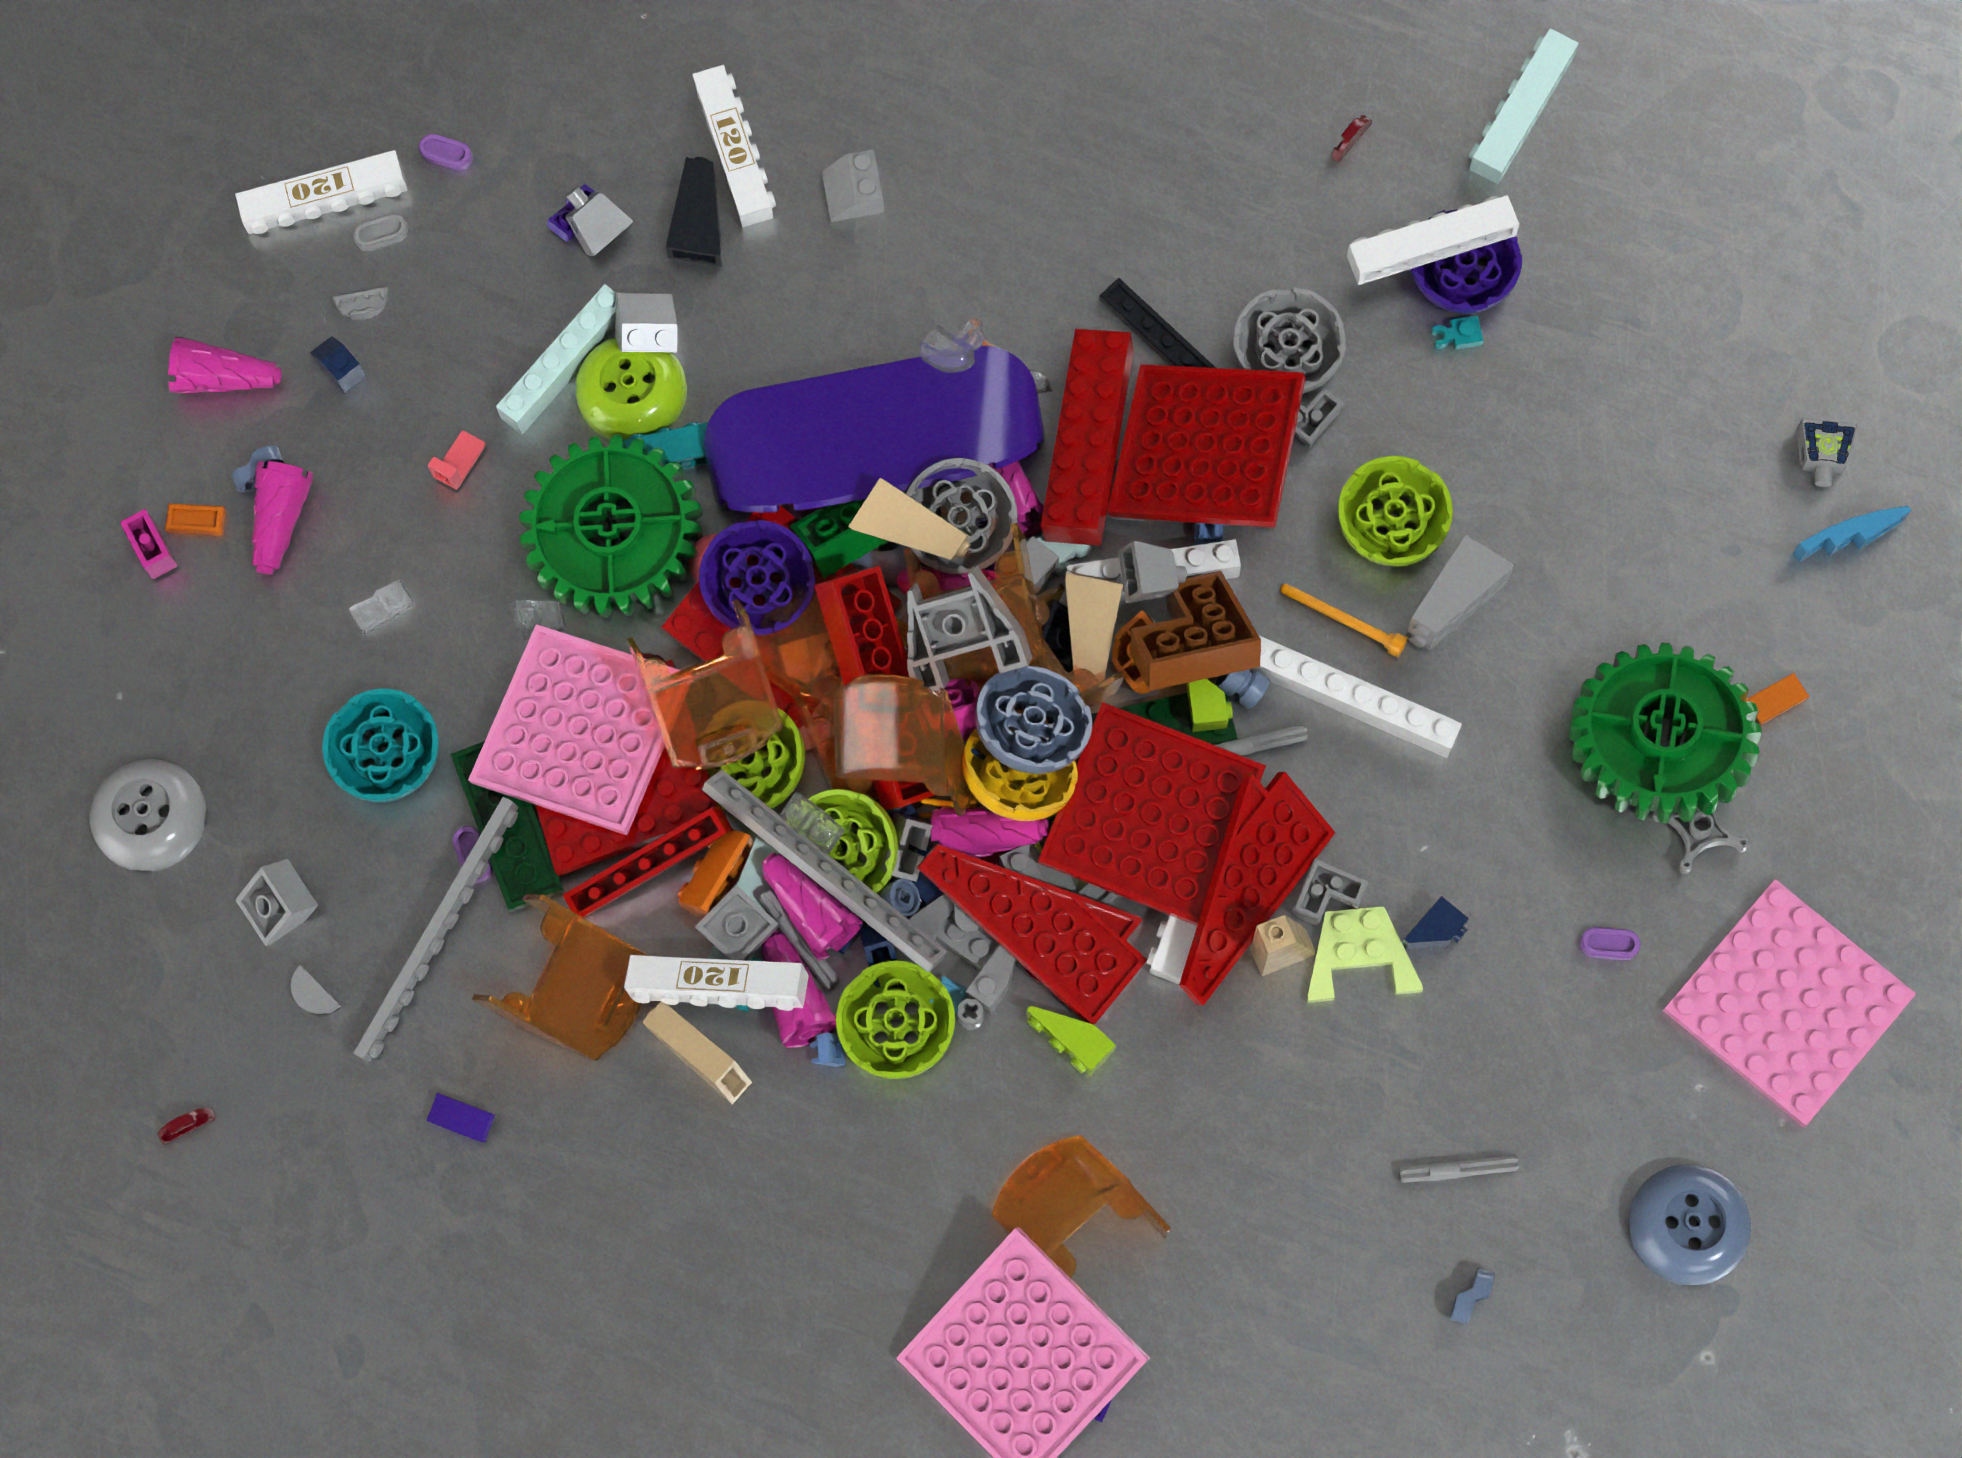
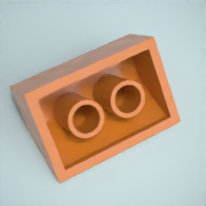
M734 830L707 846L709 851L704 858L700 857L693 868V873L695 874L689 883L685 882L678 893V898H680L678 902L682 909L703 919L735 886L753 846L751 835Z

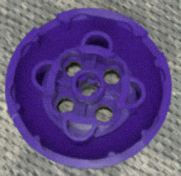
M1457 209L1450 211L1443 210L1438 213L1445 212L1446 214L1457 211ZM1515 236L1412 268L1413 279L1421 293L1430 302L1442 309L1463 314L1485 311L1503 301L1518 281L1522 268V255L1517 242L1518 238ZM1484 257L1488 264L1487 266H1480L1477 260ZM1447 265L1451 271L1449 269H1440V266ZM1471 279L1474 281V285H1467L1464 280Z
M765 520L739 522L721 531L706 548L699 569L701 594L710 612L728 628L748 635L772 634L793 624L808 607L815 585L813 561L804 543L787 528ZM751 555L756 556L759 560L758 565L749 566L746 561L747 557ZM774 572L779 573L782 577V581L778 584L770 581V575ZM734 577L739 578L742 583L741 587L732 588L729 584L730 579ZM752 577L759 578L760 584H752ZM755 595L763 596L765 603L762 606H757L753 603Z

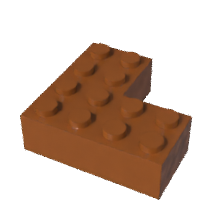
M1222 571L1190 577L1184 583H1179L1178 589L1167 595V610L1173 620L1131 628V657L1149 691L1260 667L1261 639Z

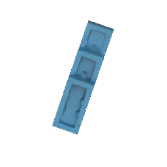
M1909 506L1878 510L1850 518L1798 544L1793 554L1801 562L1823 547L1830 556L1852 541L1860 550L1903 522L1912 510Z

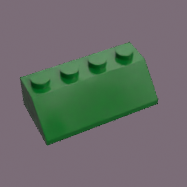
M866 499L821 507L790 525L792 532L808 549L813 566L823 578L836 573L844 566L860 559L868 552L888 542L887 540L861 533L848 527Z

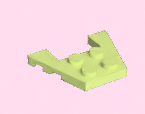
M1384 906L1325 912L1307 995V1003L1334 1000L1331 970L1392 965L1395 995L1423 991V985Z

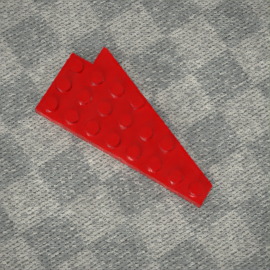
M1277 772L1266 788H1264L1253 773H1246L1243 776L1179 986L1196 1005L1204 1006L1252 943L1256 926L1269 921L1311 866L1314 859L1318 857L1336 833L1286 772Z
M939 844L935 845L916 867L1084 1022L1095 1025L1147 961L1127 941L1128 937L1143 920L1139 916Z

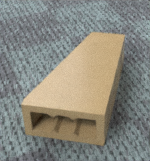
M882 478L878 480L848 526L855 531L956 561L957 557L962 559L971 546L968 543L971 536Z
M1066 571L1065 586L1074 681H1079L1080 687L1096 689V685L1103 686L1123 583Z
M1286 915L1256 926L1250 950L1261 976L1316 955L1305 927Z
M661 1001L647 1013L646 1018L642 1022L646 1028L731 1104L750 1086L752 1081L736 1061L670 1006Z

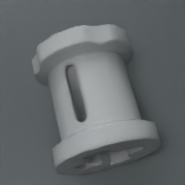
M968 998L961 1001L958 1005L957 1016L960 1025L964 1029L975 1030L983 1024V1006L978 1000ZM968 1009L970 1012L976 1010V1018L972 1019L969 1016L965 1019V1010Z

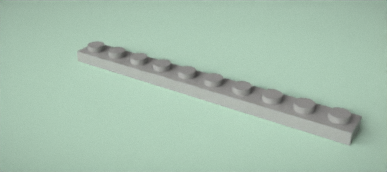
M720 770L705 782L702 790L925 971L929 973L944 959L948 952L945 948L724 770Z
M502 797L353 1054L371 1062L372 1058H377L384 1047L383 1039L388 1032H392L399 1021L397 1015L402 1007H406L412 1000L414 995L413 988L417 981H421L426 976L429 970V965H427L433 954L437 955L444 944L443 936L448 929H452L459 918L457 912L462 904H466L472 897L474 892L472 887L477 878H482L489 866L487 861L492 852L496 853L503 843L502 835L506 828L512 827L518 817V812L516 811L519 807L513 801Z

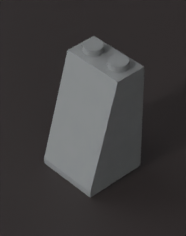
M1465 535L1411 617L1405 636L1409 637V641L1413 645L1431 650L1505 588L1515 564Z

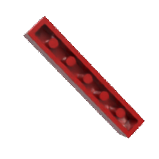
M719 805L711 807L564 893L562 896L576 920L585 918L734 830Z

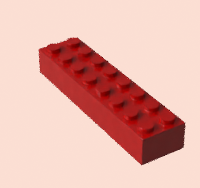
M1075 329L1041 520L1045 542L1102 545L1134 353L1130 332Z
M880 566L814 585L880 805L884 810L901 808L948 791L945 780L924 768L919 762L934 743L920 697H916L907 670L908 657Z

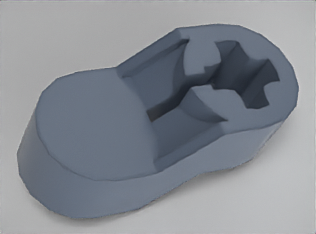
M271 445L254 450L249 464L232 472V479L238 492H249L256 489L255 470L259 461L264 462V468H267L268 461L284 463L279 447Z
M1477 1268L1471 1289L1456 1294L1450 1315L1451 1320L1468 1324L1474 1303L1482 1299H1488L1494 1281V1272Z

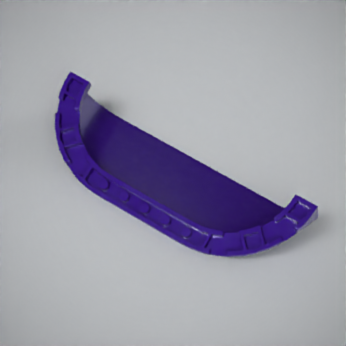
M972 346L739 392L725 400L712 414L705 431L704 451L715 501L719 505L726 504L725 502H727L728 508L732 510L762 513L777 512L780 504H794L795 510H806L867 499L880 478L901 491H908L913 481L925 469L947 459H971L986 465L992 463L993 468L999 469L1021 460L1037 450V443L1044 442L1045 433L1036 384L1027 366L1014 354L1002 348ZM946 469L924 479L918 488L933 486L941 480L953 482L977 475L969 469Z

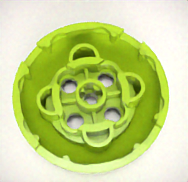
M614 337L599 344L584 359L577 374L575 394L581 415L593 430L608 439H611L615 434H619L623 440H626L635 434L650 435L660 429L669 428L677 420L685 405L687 382L684 369L673 352L619 351L617 339ZM624 363L631 364V367L627 370L620 368ZM647 375L649 378L655 379L651 383H645L643 377ZM611 383H614L616 385L614 391H605V389L610 388ZM639 398L638 402L628 404V401H634Z
M1403 456L1376 458L1357 468L1343 486L1338 503V519L1342 533L1350 546L1369 561L1393 567L1415 564L1433 554L1445 540L1452 523V499L1441 477L1435 471L1432 472L1419 464L1420 461ZM1405 497L1406 499L1410 500L1411 503L1406 506V504L1399 498ZM1375 500L1381 501L1383 508L1380 510L1373 509L1372 502ZM1412 522L1416 525V529H1405L1404 525ZM1378 527H1385L1388 529V533L1382 535L1376 530Z
M763 701L738 702L716 713L712 717L713 721L698 736L710 778L720 770H724L735 780L739 773H745L746 779L740 778L737 782L771 809L775 808L794 791L804 770L805 746L796 723L784 711ZM768 740L766 744L768 750L763 751L761 748L762 743ZM767 768H772L771 773L764 777V771ZM719 804V806L721 807L722 810H724V811H726V812H729V811H727L723 806H721V805Z
M832 789L810 797L797 809L798 812L791 823L794 828L830 857L842 860L843 867L876 894L887 885L896 866L899 845L895 826L888 813L878 802L866 794L855 790ZM854 822L859 826L857 834L852 830ZM829 829H832L836 834V837L831 841L827 839ZM890 849L891 856L885 862L887 868L885 873L880 868L886 852ZM860 852L867 856L866 863L860 860Z
M906 961L881 962L863 970L844 989L836 1012L837 1034L848 1057L865 1072L885 1079L910 1078L930 1069L947 1051L955 1029L953 1002L946 987L932 972L928 973L921 966ZM879 979L881 988L874 986V982ZM879 1003L887 1004L888 1010L885 1014H878L875 1008ZM907 1004H916L918 1007L917 1012L912 1015L906 1013L905 1007ZM895 1019H899L902 1022L898 1028L892 1027L891 1022ZM878 1032H885L888 1036L887 1041L877 1043L875 1035ZM908 1032H914L917 1035L915 1043L909 1044L905 1041L904 1038Z

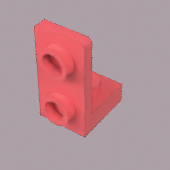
M461 431L444 459L441 461L433 456L427 466L433 478L458 490L486 444L477 437Z

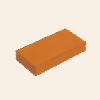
M168 503L165 531L173 534L223 536L226 508L224 506Z
M1792 673L1747 698L1746 701L1757 705L1759 711L1755 722L1763 725L1808 700L1810 696L1796 675Z

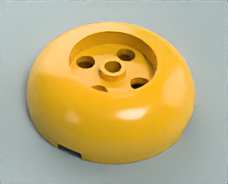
M977 728L971 733L964 747L962 770L965 781L975 798L995 814L1016 821L1041 820L1061 810L1073 795L1078 780L1075 761L1058 771L1045 774H1030L1014 770L1002 764L990 754L983 745ZM971 749H977L985 754L986 758L984 760L980 759L972 753Z

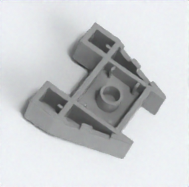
M974 566L968 573L971 583L970 587L924 600L918 583L913 584L908 590L907 670L916 697L943 690L950 680L943 659L991 646L999 673H1004L1028 666L1033 658L1024 629L978 566Z
M944 893L913 915L909 920L933 940L979 971V974L966 990L967 999L978 1000L983 1006V1010L991 1015L1009 990L1018 960L982 927L970 933L959 930L953 919L954 902Z

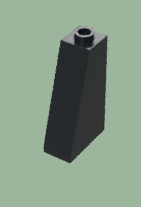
M686 157L666 242V251L670 259L719 267L723 266L716 175L713 161H709L704 157Z

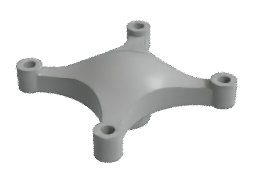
M1697 808L1693 820L1689 822H1684L1680 819L1678 813L1672 812L1669 824L1680 834L1686 850L1685 858L1681 861L1679 867L1680 872L1683 874L1690 873L1693 859L1707 848L1728 845L1735 847L1741 853L1745 852L1748 848L1749 841L1746 838H1740L1729 833L1721 825L1717 818L1716 810L1714 813L1706 815ZM1653 811V819L1656 822H1659L1657 819V813Z

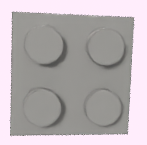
M735 885L695 928L728 960L746 961L779 927V924L742 889Z

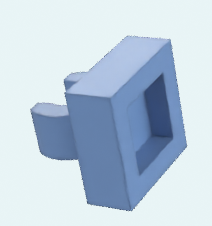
M1194 524V546L1223 541V524Z
M830 1033L817 1035V1041H813L810 1044V1048L818 1049L819 1057L811 1059L812 1063L832 1067L846 1065L845 1052L838 1035Z

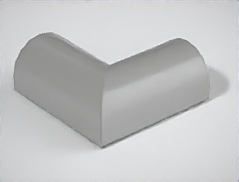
M1323 387L1306 407L1300 404L1294 436L1310 447L1345 407V403Z
M1314 859L1292 914L1304 922L1318 925L1330 898L1358 909L1369 881Z

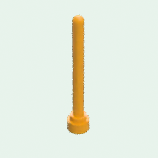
M1287 583L1282 584L1280 587L1282 594L1384 644V648L1388 650L1387 653L1397 658L1407 643L1408 637L1398 632L1397 634L1391 632L1389 635Z

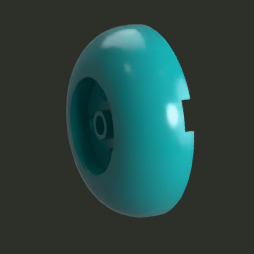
M394 689L368 690L350 698L348 703L332 715L323 736V758L329 774L345 792L365 801L390 802L413 793L431 775L439 754V734L435 721L429 711L413 696ZM397 730L404 731L402 734L403 739L400 741L393 739V734ZM374 731L376 734L369 741H366L364 739L365 736ZM388 747L385 751L380 752L381 748ZM369 758L375 760L374 766L369 765L368 767L364 768L363 764L365 760ZM396 758L404 760L399 767L392 766V762Z

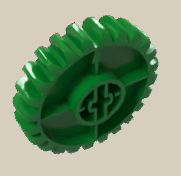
M619 434L613 435L609 446L604 447L598 436H592L588 442L589 450L583 452L580 446L574 442L568 445L570 456L568 460L565 461L556 454L549 458L550 464L554 469L551 474L544 471L536 472L534 478L541 489L540 491L528 490L523 496L533 510H525L519 514L518 520L529 530L520 535L519 542L524 549L531 551L526 557L527 566L532 571L540 572L537 579L543 589L555 588L554 596L558 602L566 604L574 599L575 608L582 614L590 611L595 603L596 609L602 618H608L613 611L614 605H618L622 613L627 617L633 614L634 601L640 600L647 610L653 608L654 598L652 593L658 591L667 598L673 594L672 587L668 582L671 577L679 581H685L689 575L681 562H688L690 558L696 557L698 553L690 542L697 541L703 537L704 532L701 526L694 522L702 516L703 511L700 504L692 500L696 494L693 483L689 480H682L684 470L678 462L666 464L668 458L663 449L657 447L648 454V448L644 440L640 438L632 441L627 449L622 436ZM616 505L625 506L629 509L619 510ZM616 520L618 524H612V531L607 532L605 528H610V521ZM604 542L606 547L596 546L593 543Z
M1661 642L1657 654H1652L1650 648L1646 644L1637 646L1634 659L1627 652L1621 651L1615 654L1613 666L1609 663L1598 665L1595 677L1586 679L1583 682L1580 697L1574 701L1571 713L1573 720L1569 728L1570 740L1575 742L1572 749V757L1575 762L1584 763L1581 771L1583 780L1585 782L1598 780L1595 794L1600 799L1607 798L1612 794L1615 795V810L1623 812L1630 805L1635 806L1636 819L1642 821L1648 817L1650 811H1654L1657 813V819L1660 824H1668L1672 812H1677L1681 820L1689 822L1693 820L1696 807L1702 813L1710 815L1715 812L1718 800L1723 803L1731 802L1735 798L1737 787H1743L1749 781L1751 767L1756 764L1760 753L1757 744L1762 735L1761 725L1755 722L1759 711L1755 703L1746 701L1749 692L1748 687L1745 683L1731 685L1734 670L1729 666L1722 667L1718 671L1713 669L1715 656L1709 653L1700 660L1694 659V649L1691 646L1685 645L1679 655L1673 654L1670 643ZM1663 718L1670 720L1667 747L1660 746ZM1649 721L1646 736H1644L1643 733L1646 726V722ZM1684 729H1685V731H1686L1685 738H1684L1683 744L1680 745V742H1681V739H1682V735H1683V732H1684Z

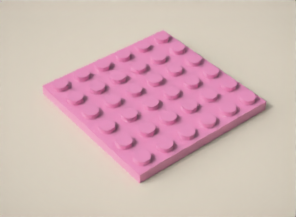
M536 624L468 780L472 784L627 835L694 677L691 673Z
M1775 879L1663 1011L1804 1128L1916 993Z
M1016 1227L896 1359L993 1458H1057L1142 1368L1150 1357L1019 1227Z

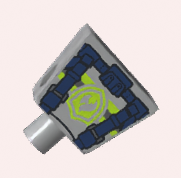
M1802 418L1796 430L1800 466L1803 471L1815 472L1814 484L1816 486H1831L1832 475H1841L1847 467L1857 424Z

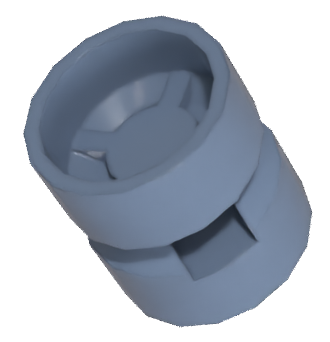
M1250 669L1220 675L1215 685L1228 696L1235 694V701L1250 710L1266 692L1270 679L1258 671L1250 672Z
M902 878L889 882L878 893L882 899L905 917L913 915L920 906L919 891L915 884L907 879Z

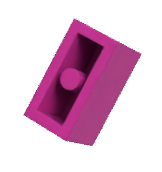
M146 509L120 521L138 559L152 579L178 567L155 521Z

